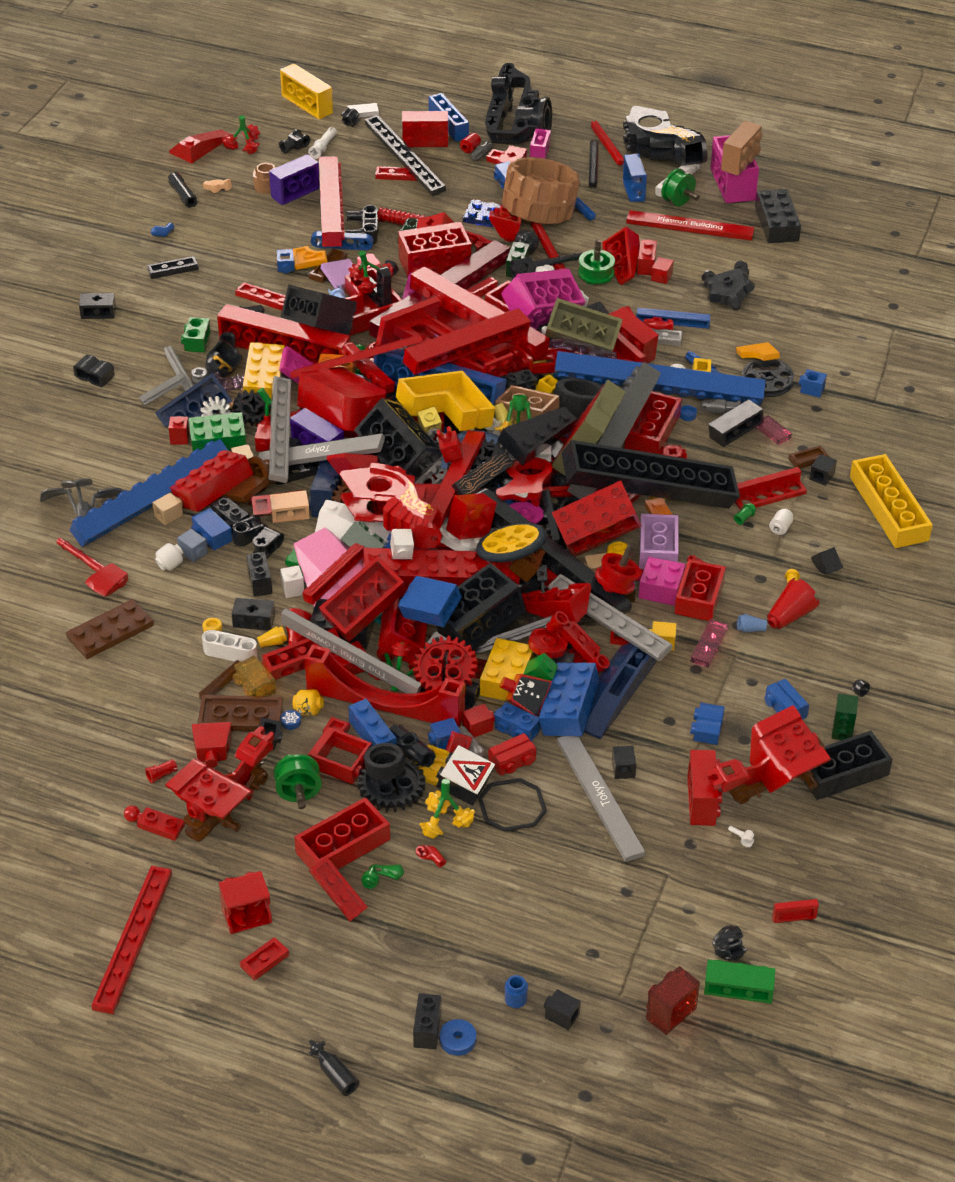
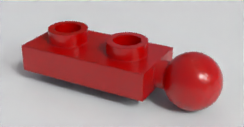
M130 805L124 810V818L129 822L137 821V828L174 841L177 840L185 826L184 820L148 807L145 808L143 813L134 805Z

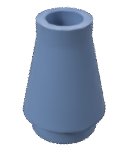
M748 614L738 616L737 630L742 631V633L766 631L767 620Z

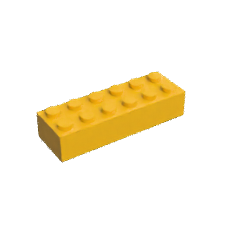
M883 454L853 460L850 478L893 546L899 548L929 541L933 524L887 455Z

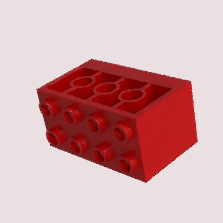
M461 222L398 231L399 260L407 279L410 273H414L423 267L441 275L471 256V242Z
M621 481L552 512L562 537L574 557L642 526Z

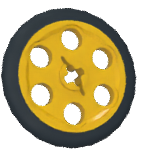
M516 523L503 526L482 537L477 544L476 552L480 558L489 562L514 561L539 550L546 542L547 532L543 527L534 523Z

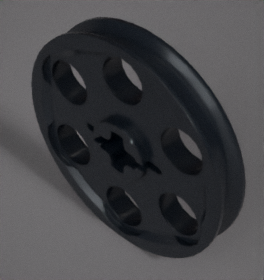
M757 359L751 361L743 368L742 377L764 379V397H776L787 393L792 388L794 373L782 361L776 359L768 361ZM776 385H780V386H783V387H782V388H777V387H775V386H776Z

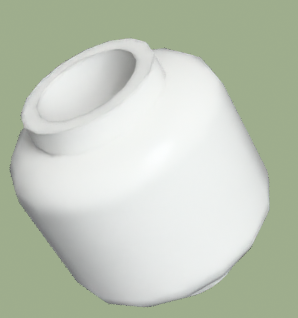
M167 543L156 552L155 562L163 571H172L183 562V550L177 544L174 546L171 543Z

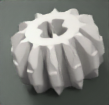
M218 396L215 397V401L209 397L210 403L204 401L203 405L205 407L200 409L203 412L201 416L216 415V412L213 414V409L219 410L217 415L231 413L228 410L230 405L225 404L226 400L224 398L219 401Z

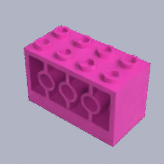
M731 135L713 137L710 169L724 202L734 203L756 200L759 167L755 158L739 175L721 170L723 145Z
M569 269L517 274L501 293L509 310L512 311L519 308L530 319V326H541L549 322L557 298L580 306L586 303Z

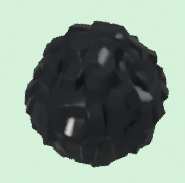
M520 230L514 238V242L529 244L530 255L538 248L539 238L535 231Z
M729 925L718 931L712 941L715 955L729 961H737V959L744 956L748 948L742 945L743 941L741 938L744 936L738 926Z

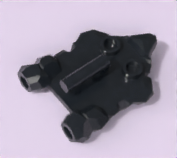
M742 260L735 263L733 270L719 274L706 270L702 275L704 286L709 291L707 299L710 302L725 304L734 311L740 309L746 295L755 288V284L749 280L748 265Z

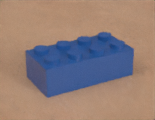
M557 663L556 673L553 680H551L552 683L539 715L543 736H583L600 682L596 663Z

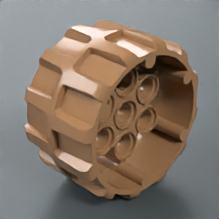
M537 157L518 158L508 165L502 205L510 214L521 217L526 221L541 224L562 223L573 216L580 185L579 174L569 166L554 160Z

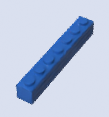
M637 308L636 317L642 322L644 319L660 317L663 319L662 321L666 322L668 319H671L675 326L709 329L710 314Z

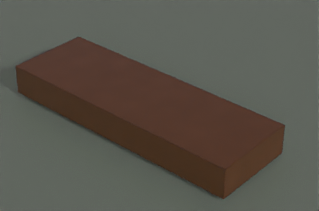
M332 249L326 255L327 261L345 260L347 253ZM318 265L309 273V279L324 283L328 278L321 270V265Z

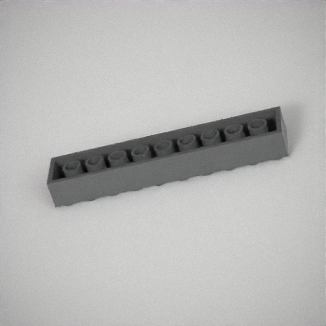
M645 362L640 367L636 366L631 373L633 376H628L623 383L625 387L621 388L626 393L596 444L621 448L661 375L659 371ZM570 484L567 491L578 499H582L593 494L597 488Z

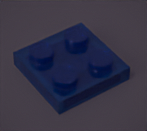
M471 200L463 215V222L493 227L489 220V213L491 210L495 211L496 207L500 208V204Z

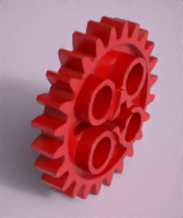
M440 636L438 642L432 638L431 645L425 642L426 649L419 648L420 654H415L417 661H413V672L416 681L421 683V688L425 687V691L432 690L444 682L442 681L444 677L443 669L445 668V654L447 651L449 653L447 655L448 664L445 671L446 678L465 682L468 685H472L471 679H476L475 672H478V661L475 658V651H472L471 645L466 646L464 640L459 643L458 637L451 641L450 636L446 640H443L442 636ZM455 657H461V658L458 659V660H454V659H453V658H455ZM433 673H438L436 676H430ZM454 674L458 675L457 677H453V678L450 677L451 675H454Z

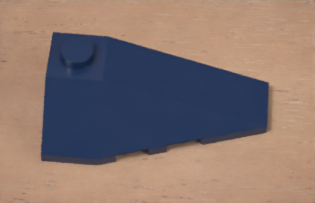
M211 373L156 411L155 414L164 427H168L170 417H188V420L192 417H201L203 412L200 409L205 407L203 405L204 401L210 403L209 397L213 401H215L216 396L219 397V401L224 398L226 400L225 404H230L233 400L214 374ZM213 409L212 412H213V413L219 412V410H214V409Z

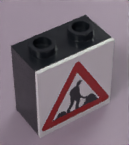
M458 745L454 753L450 752L447 756L445 768L441 766L436 775V778L439 779L436 787L441 789V781L449 779L450 794L473 806L489 780L495 764Z

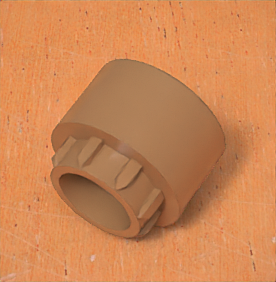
M261 163L253 171L254 189L257 192L263 194L271 193L269 171L276 168L275 165Z

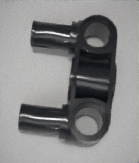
M367 205L361 211H347V221H361L362 228L355 230L346 229V233L369 234L373 237V244H376L379 232L377 207Z

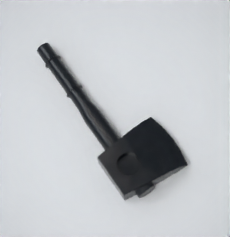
M583 252L533 261L532 257L511 260L509 271L513 280L517 274L535 272V269L539 266H551L574 260L577 261Z

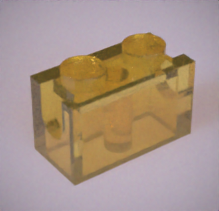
M255 656L234 665L236 673L233 674V679L237 685H241L246 696H271L276 693L275 679Z

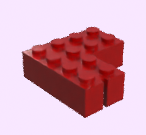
M374 268L367 269L368 276L372 277L377 283V270ZM349 275L345 276V292L349 296L345 299L357 302L349 336L369 330L370 320L402 300L392 287L391 304L379 308L366 293H362L361 289H357V286L361 285V281L355 282Z

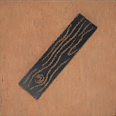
M502 449L455 482L452 487L458 495L473 494L514 463Z

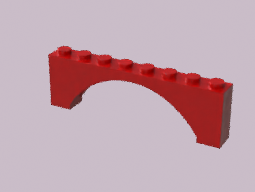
M311 645L304 658L307 690H317L322 696L350 703H357L367 699L374 709L429 723L454 718L458 728L462 723V711H465V682L445 678L440 686L426 692L412 694L396 693L370 685L352 674L332 655L331 649Z

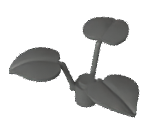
M79 478L62 481L61 486L63 488H51L41 491L40 502L67 494L77 517H84L89 510L94 508L95 498L117 497L124 490L116 487L98 490L97 493L92 495L91 504L88 505V502H83L80 486L91 485L93 481L89 478ZM64 488H77L79 498L77 506L71 495L72 490Z

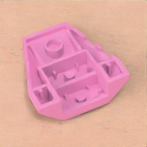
M323 528L294 543V549L306 586L309 587L319 575L324 573L334 561L339 559L349 549L346 543L327 528ZM362 559L320 599H329L362 570Z

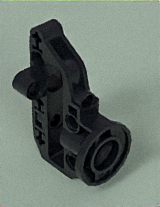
M505 63L501 67L499 75L493 76L491 80L493 95L487 111L485 125L492 143L521 144L529 138H533L535 129L551 130L552 103L549 97L539 98V91L532 89L529 76L517 70L513 63ZM524 88L519 106L516 109L512 130H502L504 118L507 116V112H511L513 108L514 89Z

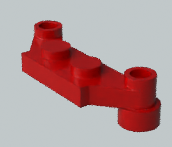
M557 611L551 617V620L546 624L549 632L561 633L588 663H596L598 673L605 671L609 667L610 662L608 658L600 654L599 650L601 648L574 620L572 622L569 621L567 615L562 611Z

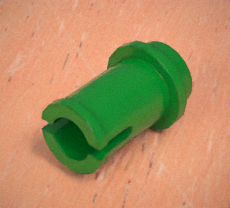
M751 503L744 504L743 509L734 515V521L742 525L749 517L755 515L756 507Z

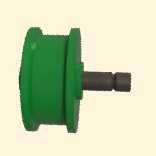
M677 168L666 177L661 190L664 200L672 201L673 205L680 207L687 203L690 198L696 201L700 198V195L694 192L696 186L694 175L685 174L684 170Z

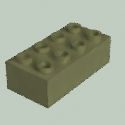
M557 298L545 335L549 338L611 357L623 319Z

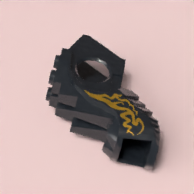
M632 106L629 116H626V121H623V129L626 135H623V141L626 144L627 152L640 154V156L650 158L651 160L674 161L681 166L707 162V144L701 132L684 128V126L670 124L666 111ZM653 117L659 119L661 124L656 127H643L640 125V121L644 118Z

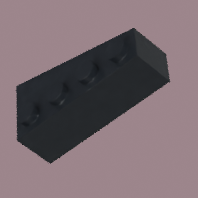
M564 406L503 428L497 441L523 466L571 432L577 418Z

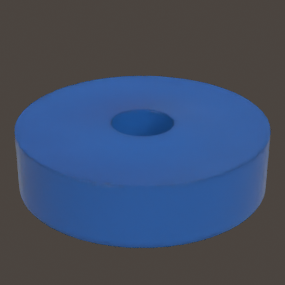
M455 1019L448 1021L440 1030V1045L448 1054L455 1056L465 1055L472 1051L476 1045V1030L472 1024L465 1020Z

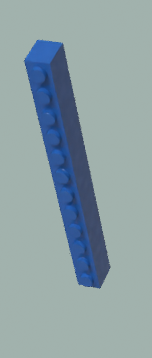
M558 351L554 377L560 380L565 378H582L596 382L599 385L605 384L609 380L618 387H625L623 383L627 377L633 376L631 373L636 366L640 367L642 363ZM648 364L661 373L652 391L662 392L666 395L679 394L682 397L694 396L698 399H726V401L731 402L741 400V403L750 400L761 406L764 399V379Z

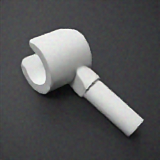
M731 825L729 826V831L741 837L742 845L745 847L752 846L754 843V833L751 830L743 832Z

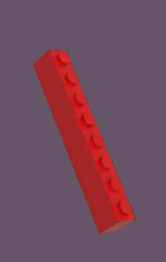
M519 308L414 346H409L405 348L403 362L416 375L528 334L531 321Z

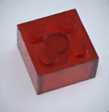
M678 966L674 971H669L658 985L654 984L648 991L646 1020L665 1035H668L697 1009L700 981L681 966Z

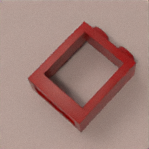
M327 727L308 756L317 761L319 772L353 784L358 776L361 775L360 770L365 768V752L372 747V743ZM333 747L359 756L352 767L326 758Z

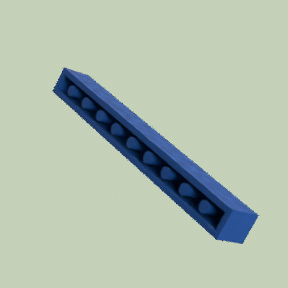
M221 439L216 442L210 441L202 450L196 449L188 458H180L172 467L171 465L166 466L158 475L156 473L152 474L144 483H136L130 491L124 490L114 500L111 498L106 500L100 508H92L87 512L86 516L76 517L72 521L69 529L83 548L152 508V502L172 493L170 487L177 480L188 476L190 471L198 469L205 461L216 457L220 451L229 450Z

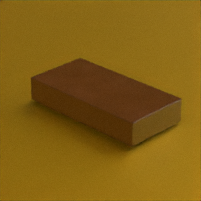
M820 445L791 453L788 459L795 468L799 467L802 469L812 466L820 454L827 457L829 455Z

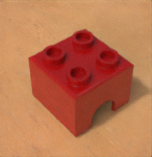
M261 871L248 872L243 876L226 878L218 882L222 912L230 934L272 923V914L269 908L271 903L270 894Z

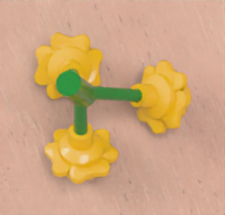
M449 779L441 781V792L439 790L435 793L430 792L429 797L425 800V804L428 805L427 810L434 812V816L431 817L430 821L419 824L422 828V834L426 837L434 839L438 835L444 834L438 826L440 820L438 817L440 813L445 814L450 804L453 806L456 814L453 818V826L458 828L469 827L474 821L473 814L475 810L469 807L462 809L461 806H457L449 795Z

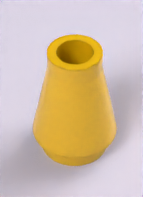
M276 626L257 637L261 648L281 645L287 641L282 626L278 628Z

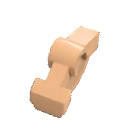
M231 179L224 181L212 180L203 183V188L211 190L213 193L219 192L220 189L228 191L232 187Z

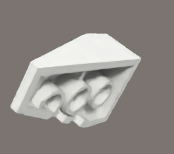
M326 500L319 512L315 532L327 528L341 539L354 522L359 523L360 521H354L353 515L345 504ZM361 521L369 528L367 531L371 535L376 533L384 539L382 542L384 545L389 542L387 538L389 533L391 534L392 532L384 528L383 522Z

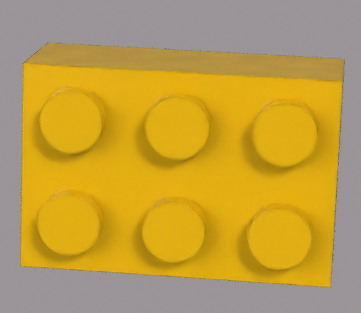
M496 638L480 678V696L506 701L509 691L500 688V683L504 676L514 680L516 674L524 673L528 661L534 658V652L528 644Z

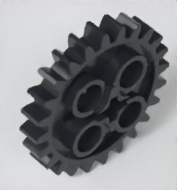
M404 756V771L393 779L377 780L370 777L366 769H361V775L358 776L360 797H366L373 806L377 805V810L385 807L386 812L390 808L397 812V807L405 810L406 804L412 807L413 801L419 802V797H423V790H425L423 769H419V764L413 765V759L407 762L406 756ZM381 759L378 762L376 761L375 763L387 764L393 762L394 760Z

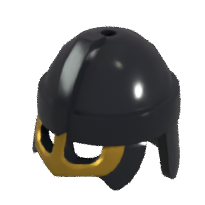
M220 340L207 354L205 366L208 375L213 373L217 378L229 376L236 370V367L243 361V358L233 345L225 340Z

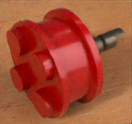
M629 542L623 555L617 553H606L601 559L602 565L596 569L595 577L605 591L619 594H630L635 588L634 582L641 576V569L630 559L634 551L632 548L634 543Z

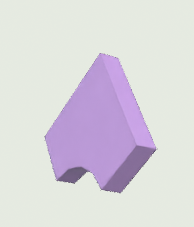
M350 259L323 263L320 268L335 289L340 288L339 284L342 288H345V276L350 274L348 269L352 267L353 263Z

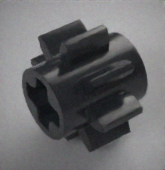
M348 107L341 114L343 116L342 122L346 126L354 127L360 121L358 118L360 114L354 108L350 109Z

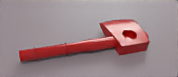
M62 538L57 539L56 543L96 571L84 582L93 591L103 596H109L125 586L128 581V573L113 563L105 567L71 545L68 541Z

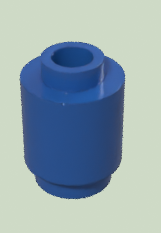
M513 975L505 983V1002L512 1008L523 1007L527 1002L528 984L522 976Z

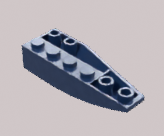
M631 643L623 645L618 649L610 660L609 667L601 674L584 733L601 740L656 664L655 658Z

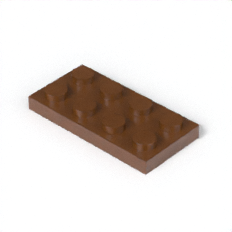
M131 599L67 631L66 637L87 660L154 626V622L137 602Z
M202 695L197 724L231 722L232 731L254 732L258 727L261 717L281 721L283 697Z

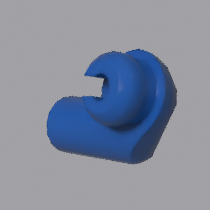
M168 223L165 227L154 226L151 229V234L153 236L165 237L174 229V225Z

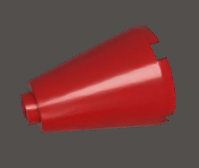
M792 578L768 613V624L772 628L781 629L815 610L820 605L819 598L815 599L814 595L816 592L804 580L799 579L796 581L795 578Z

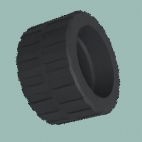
M565 378L557 381L554 395L559 396V408L565 406L578 420L600 391L602 385L582 378Z

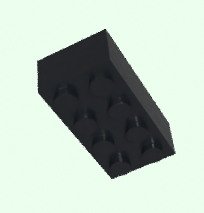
M788 189L756 191L755 209L767 242L799 241L801 224Z
M872 731L826 745L825 751L831 760L810 770L813 774V779L817 782V786L813 787V789L809 788L816 800L889 776L893 759Z

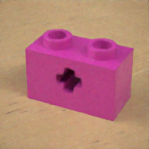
M535 129L530 144V157L546 159L550 148L551 130Z

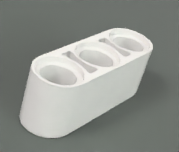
M207 630L202 634L203 651L208 656L230 661L239 660L244 664H253L258 659L257 643L252 638L216 630Z

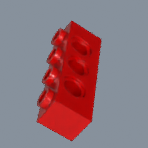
M335 628L328 630V632L339 637ZM306 638L262 655L261 667L268 681L272 682L305 669L304 658L311 645H320Z

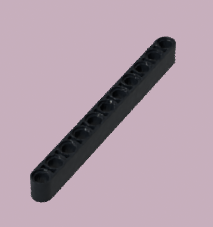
M482 488L473 493H484L497 502L492 525L497 529L516 523H531L489 489ZM547 535L546 542L541 547L545 551L541 561L543 565H546L557 576L562 574L574 583H590V593L623 614L628 613L632 609L631 602L626 596L605 591L603 586L597 581L594 571Z

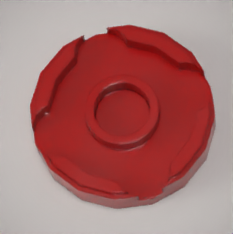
M547 628L533 630L528 639L530 649L538 655L545 653L550 658H558L563 656L567 650L568 642L561 633H551Z

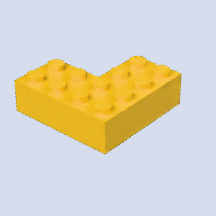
M463 371L398 379L396 398L411 416H418V412L435 407L437 413L444 412L459 431H468L475 427L478 429L492 427L495 407Z

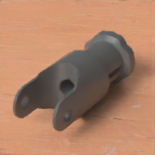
M726 399L703 400L700 409L704 412L724 415L739 406L741 400L737 402L726 401Z

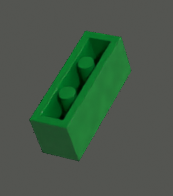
M708 959L704 995L772 1004L776 968Z

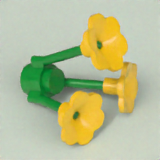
M513 395V400H510L506 421L504 420L503 426L495 427V430L502 431L503 428L510 426L513 408L517 411L514 424L520 422L521 411H525V408L527 418H532L530 401H527L526 395Z

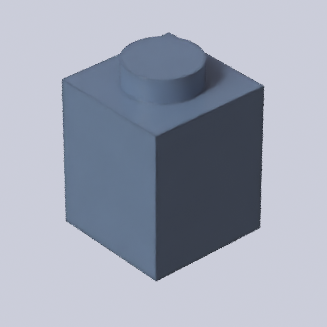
M193 529L177 537L178 546L183 550V555L192 562L208 553L206 539Z

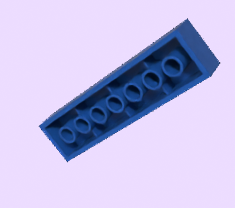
M395 349L374 355L373 363L395 382L394 389H397L398 379L463 371L493 406L495 405V400L505 392L507 379L451 363H446L414 375L403 362L405 352L403 349Z

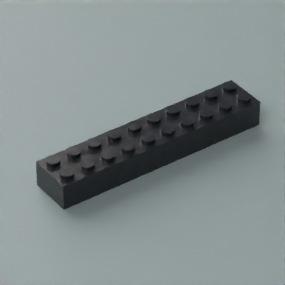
M571 440L561 452L567 484L603 489L621 481L627 493L728 509L740 497L733 466Z

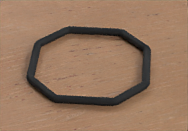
M522 778L492 782L478 798L485 822L502 831L534 827L547 811L540 788ZM520 782L537 791L542 812L533 823L504 827L488 819L483 798L492 787Z

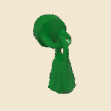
M373 864L369 866V871L363 873L361 881L365 888L372 889L379 882L377 874L399 880L404 875V870L401 865Z

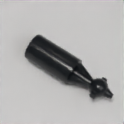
M310 1040V1056L315 1055L319 1057L321 1070L343 1096L352 1094L358 1088L360 1081L337 1055L324 1051V1045H326L324 1041L315 1042Z

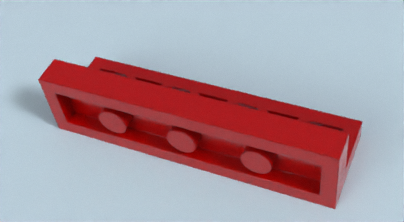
M799 467L737 483L740 497L735 501V504L741 510L743 509L741 501L747 500L751 501V504L757 508L807 494V489L800 481L802 471ZM797 486L799 489H798V490H792V489H789V488H790V487ZM779 491L783 492V494L778 495L773 492ZM761 495H762V496H765V497H767V498H766V499H760V498H757V496H761Z

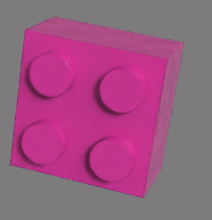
M648 557L640 580L639 598L675 606L676 595L686 564Z

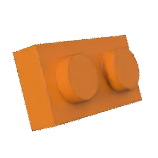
M663 498L645 501V508L649 514L673 515Z

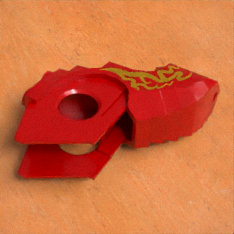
M371 463L370 468L340 472V477L351 491L349 493H342L341 499L353 515L354 521L383 522L384 528L391 532L392 529H411L414 547L421 550L434 549L441 542L443 536L440 532L443 520L442 513L436 506L426 503V486L416 485L415 476L406 474V470H403L400 466L393 467L380 463ZM370 481H371V490L368 488V484H369ZM371 500L387 502L383 507V514L369 512L367 509L368 502Z

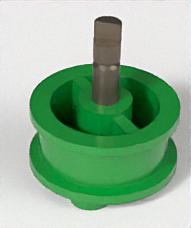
M595 240L594 250H588L579 257L580 267L578 274L588 285L608 283L614 277V256L607 251L601 250V240Z
M290 754L286 755L274 767L273 775L276 781L275 788L277 794L286 801L297 802L299 809L306 808V800L314 797L320 791L322 785L317 761L307 755Z

